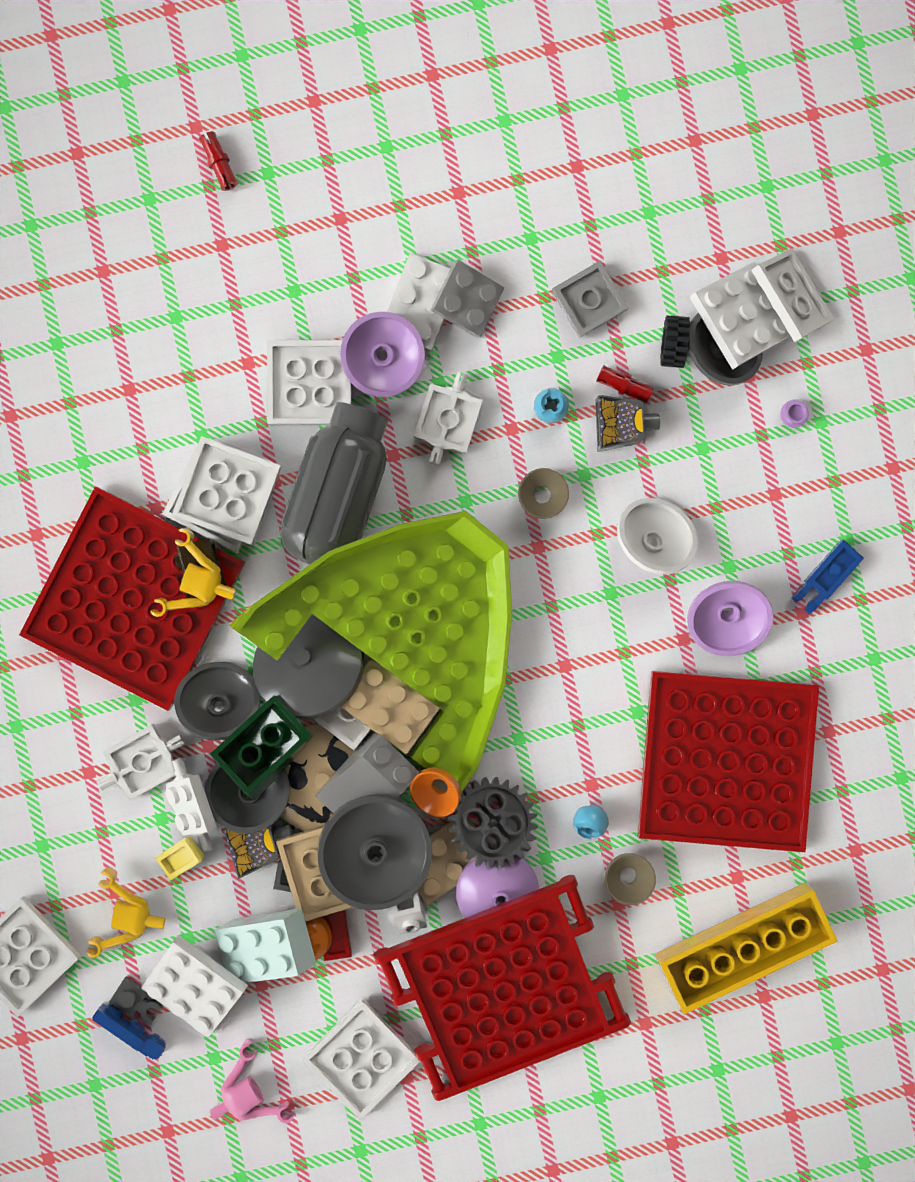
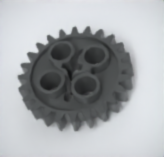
M484 777L481 780V786L474 780L471 782L472 790L466 786L462 791L464 796L461 795L459 805L454 811L455 815L447 817V821L454 823V826L447 829V832L456 834V837L450 842L460 843L461 846L458 848L457 853L466 851V862L473 857L476 858L475 867H479L485 861L487 870L493 867L494 862L498 869L504 868V860L511 866L514 864L513 856L521 860L524 858L521 850L526 852L531 850L530 845L526 841L536 840V837L530 831L538 828V825L531 823V820L537 817V814L529 813L528 810L534 804H525L524 800L528 794L524 793L519 796L517 794L519 785L510 789L508 779L502 785H499L498 777H495L491 784L488 778ZM489 797H495L498 800V810H494L489 806ZM476 803L481 805V809L476 807ZM468 814H473L478 818L479 825L477 828L471 827L468 824ZM494 818L497 823L491 828L488 823ZM508 818L516 822V832H512L507 828L506 821ZM487 836H491L496 840L497 846L495 850H491L486 846L485 839ZM503 836H505V837H507V838L509 839V842H508V843H506V842L504 841V837H503Z

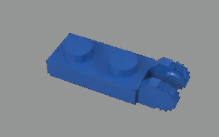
M844 539L840 540L804 580L805 583L798 588L791 599L796 603L801 601L812 588L818 594L804 608L808 614H811L825 599H828L864 557Z
M102 1003L92 1017L94 1022L136 1051H139L146 1057L149 1056V1059L156 1060L162 1056L166 1048L163 1038L161 1039L156 1033L148 1035L144 1032L145 1028L140 1023L134 1020L129 1022L121 1016L122 1012L111 1004L107 1006Z

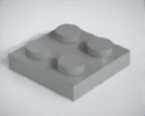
M456 260L445 279L431 311L478 338L481 337L505 287L462 261Z
M601 260L552 288L554 296L579 338L628 310V306Z

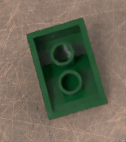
M273 695L214 749L210 755L243 792L252 800H255L281 775L313 735Z

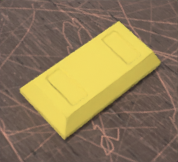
M187 836L155 857L167 877L172 880L203 861L204 854L194 839Z

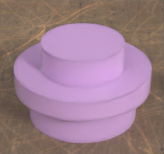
M799 400L786 402L780 411L782 422L791 428L802 426L809 416L807 406Z

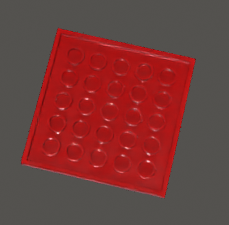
M95 486L19 636L170 711L180 682L191 671L227 598L216 596L213 601L203 607L173 609L159 617L152 615V609L159 612L163 611L162 604L155 602V599L165 598L167 601L187 598L185 593L180 591L184 572L183 570H178L174 555L178 554L176 548L178 545L175 543V540L186 542L187 535L184 532H180V528ZM194 536V539H193L192 542L199 541V540H201V539H199L198 537ZM216 547L228 587L233 588L246 562Z
M651 671L637 837L639 839L806 853L819 685Z

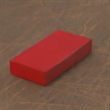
M346 909L322 916L329 924L332 933L331 946L323 956L324 961L352 957Z

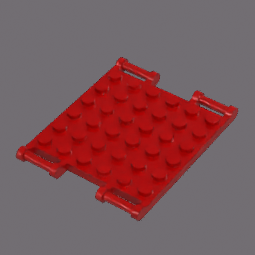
M567 875L551 885L390 948L384 947L374 952L373 957L376 964L381 966L391 989V999L394 1005L400 1006L416 1000L433 1043H424L417 1046L414 1053L424 1066L432 1085V1095L436 1101L450 1098L630 1026V1017L628 1013L624 1012L614 986L616 981L613 973L604 972L597 979L591 980L575 937L591 931L594 928L591 917H588L576 888L578 882L574 875ZM563 893H567L577 919L576 923L569 925L558 896ZM398 958L410 988H402L391 963L392 960ZM603 990L614 1014L613 1019L608 1021L596 994ZM439 1055L450 1083H442L432 1057Z

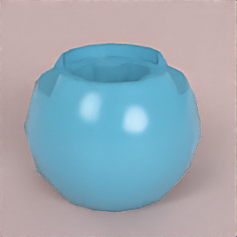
M547 388L537 394L534 400V410L540 420L546 423H556L566 416L569 410V402L567 396L562 391L556 388ZM548 399L551 402L556 401L558 403L555 412L552 409H545Z
M594 804L580 807L573 818L575 830L581 837L586 839L604 835L609 825L606 812Z

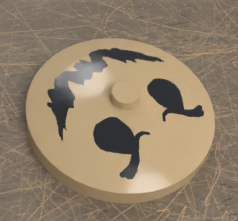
M318 723L305 726L313 737L285 769L290 781V797L282 817L302 831L324 826L333 814L315 795L355 751Z

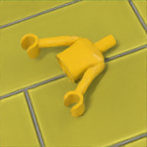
M188 528L179 529L180 532L186 533L187 541L175 540V543L178 546H185L203 567L193 563L188 564L180 585V591L193 595L196 598L167 601L165 598L155 599V602L163 606L162 612L155 609L151 610V614L156 617L162 616L173 609L206 606L214 600L216 595L233 600L236 589L221 584L220 568L192 542L194 539L193 532Z
M105 868L101 871V874L108 876L110 881L101 880L99 886L103 889H112L124 899H117L115 903L111 928L128 933L106 940L99 936L92 937L88 943L96 945L98 949H88L87 955L90 958L98 957L103 949L140 938L145 933L147 926L164 929L166 922L164 917L149 914L148 902L145 899L130 893L115 881L117 873L112 868Z

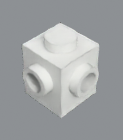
M418 890L402 903L388 908L391 925L396 924L400 934H412L420 929L427 928L424 906Z

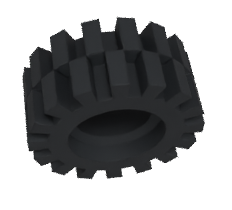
M666 315L660 354L661 366L684 368L688 352L690 317Z

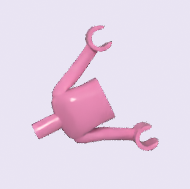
M252 1040L244 1041L240 1049L241 1057L221 1087V1095L224 1102L210 1110L212 1118L216 1120L230 1112L240 1121L260 1116L277 1115L282 1123L291 1122L295 1111L291 1114L283 1112L290 1102L284 1101L280 1107L254 1108L264 1101L261 1090L251 1076H247L240 1082L235 1083L247 1062L255 1058L258 1051L247 1052L245 1047H248Z

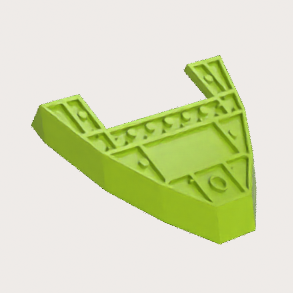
M467 511L399 524L328 551L255 602L229 625L278 661L312 614L405 684L440 708L441 711L408 756L425 768L435 767L447 771L457 780L462 792L478 769L506 685L512 621L509 547Z

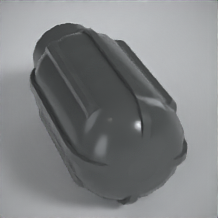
M336 402L329 425L321 428L314 436L310 437L281 521V544L292 557L301 562L311 564L328 551L362 538L386 467V451L381 442L388 423L385 417L352 404Z

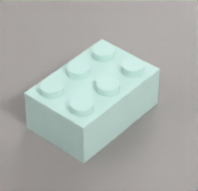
M302 908L237 918L214 930L224 968L244 983L299 976L316 964Z

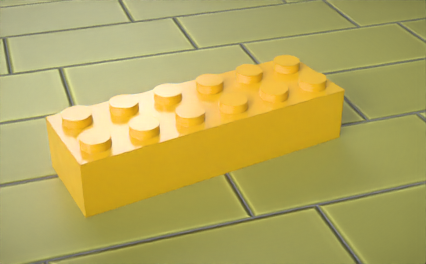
M802 883L655 953V956L683 1014H686L838 942L814 890L806 883Z

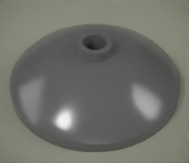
M697 313L693 317L689 327L688 351L692 361L702 374L718 384L727 386L742 384L756 374L761 365L763 353L732 370L700 314Z
M211 662L193 669L182 679L175 693L174 706L179 722L189 733L206 740H224L259 709L260 693L254 678L244 668L228 662ZM216 707H224L222 711H215Z
M216 763L208 775L205 794L217 823L235 833L251 834L269 828L282 816L289 802L290 781L286 770H284L255 800L247 798L243 790Z

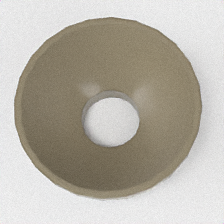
M539 468L529 472L522 479L518 489V498L526 513L538 519H548L563 511L569 499V488L566 480L557 471L549 468ZM545 487L550 491L551 497L548 502L539 503L536 501L534 492L537 488Z
M624 853L615 857L608 864L605 871V885L614 900L625 905H636L644 902L651 896L656 885V875L652 865L646 858L634 853ZM625 868H632L636 872L635 880L631 883H624L620 880V873Z

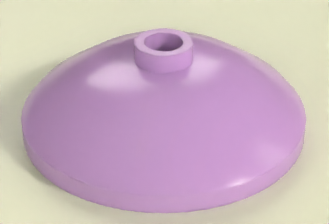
M374 312L359 318L349 327L341 344L340 357L344 373L357 389L371 396L390 397L404 392L415 383L424 365L425 352L420 334L408 320L390 312ZM379 350L386 351V360L381 361L377 358Z
M724 581L709 586L697 595L689 608L687 623L691 637L702 649L715 655L736 656L755 649L766 639L773 625V610L767 596L754 585L741 581ZM725 608H732L730 611H724Z
M513 856V865L509 866L504 860V868L498 869L494 862L493 867L487 870L485 861L479 867H475L476 858L471 860L464 867L456 885V900L464 918L538 890V879L530 864L525 859L518 860ZM498 896H505L502 902L496 901Z

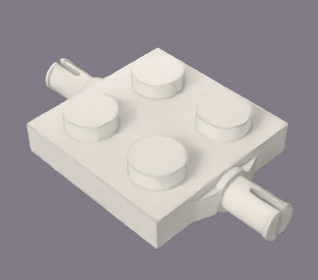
M461 372L456 373L453 387H440L430 383L413 438L426 441L433 446L428 462L433 464L437 454L435 465H440L444 450H454L463 454L467 453L483 400L469 396L463 391L468 375L463 373L459 383L462 375Z
M154 724L144 728L103 751L109 763L111 773L98 779L97 785L108 780L107 783L99 787L103 791L117 783L123 788L129 801L175 776L171 763L174 760L172 751L186 744L185 739L174 744L184 737L179 734L166 742L160 736Z
M178 758L171 761L176 777L174 780L165 783L167 788L166 797L169 803L173 805L177 828L182 832L183 836L194 835L197 837L201 851L205 852L213 849L208 832L216 829L217 826L199 774L191 775L187 773L183 758Z

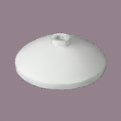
M656 498L639 499L627 506L618 520L617 535L623 551L636 565L656 574L677 573L686 568L696 555L698 537L693 523L681 509L667 501Z

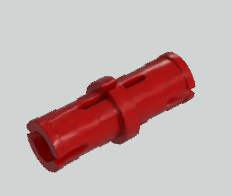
M214 131L206 132L209 140L203 134L199 137V141L208 157V166L214 170L221 190L228 191L230 190L228 183L231 184L232 188L238 185L228 164L230 159L226 153H223L216 133Z
M605 365L602 366L596 382L617 390L618 394L622 396L624 394L643 401L645 404H647L654 389L652 386L631 378V374L619 373Z

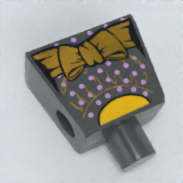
M598 395L595 400L597 452L640 444L645 440V431L660 429L659 413L644 414V403L641 400Z
M273 824L263 831L251 834L235 833L223 827L238 879L278 860L281 856L276 843L277 839L294 835L290 824L275 828Z

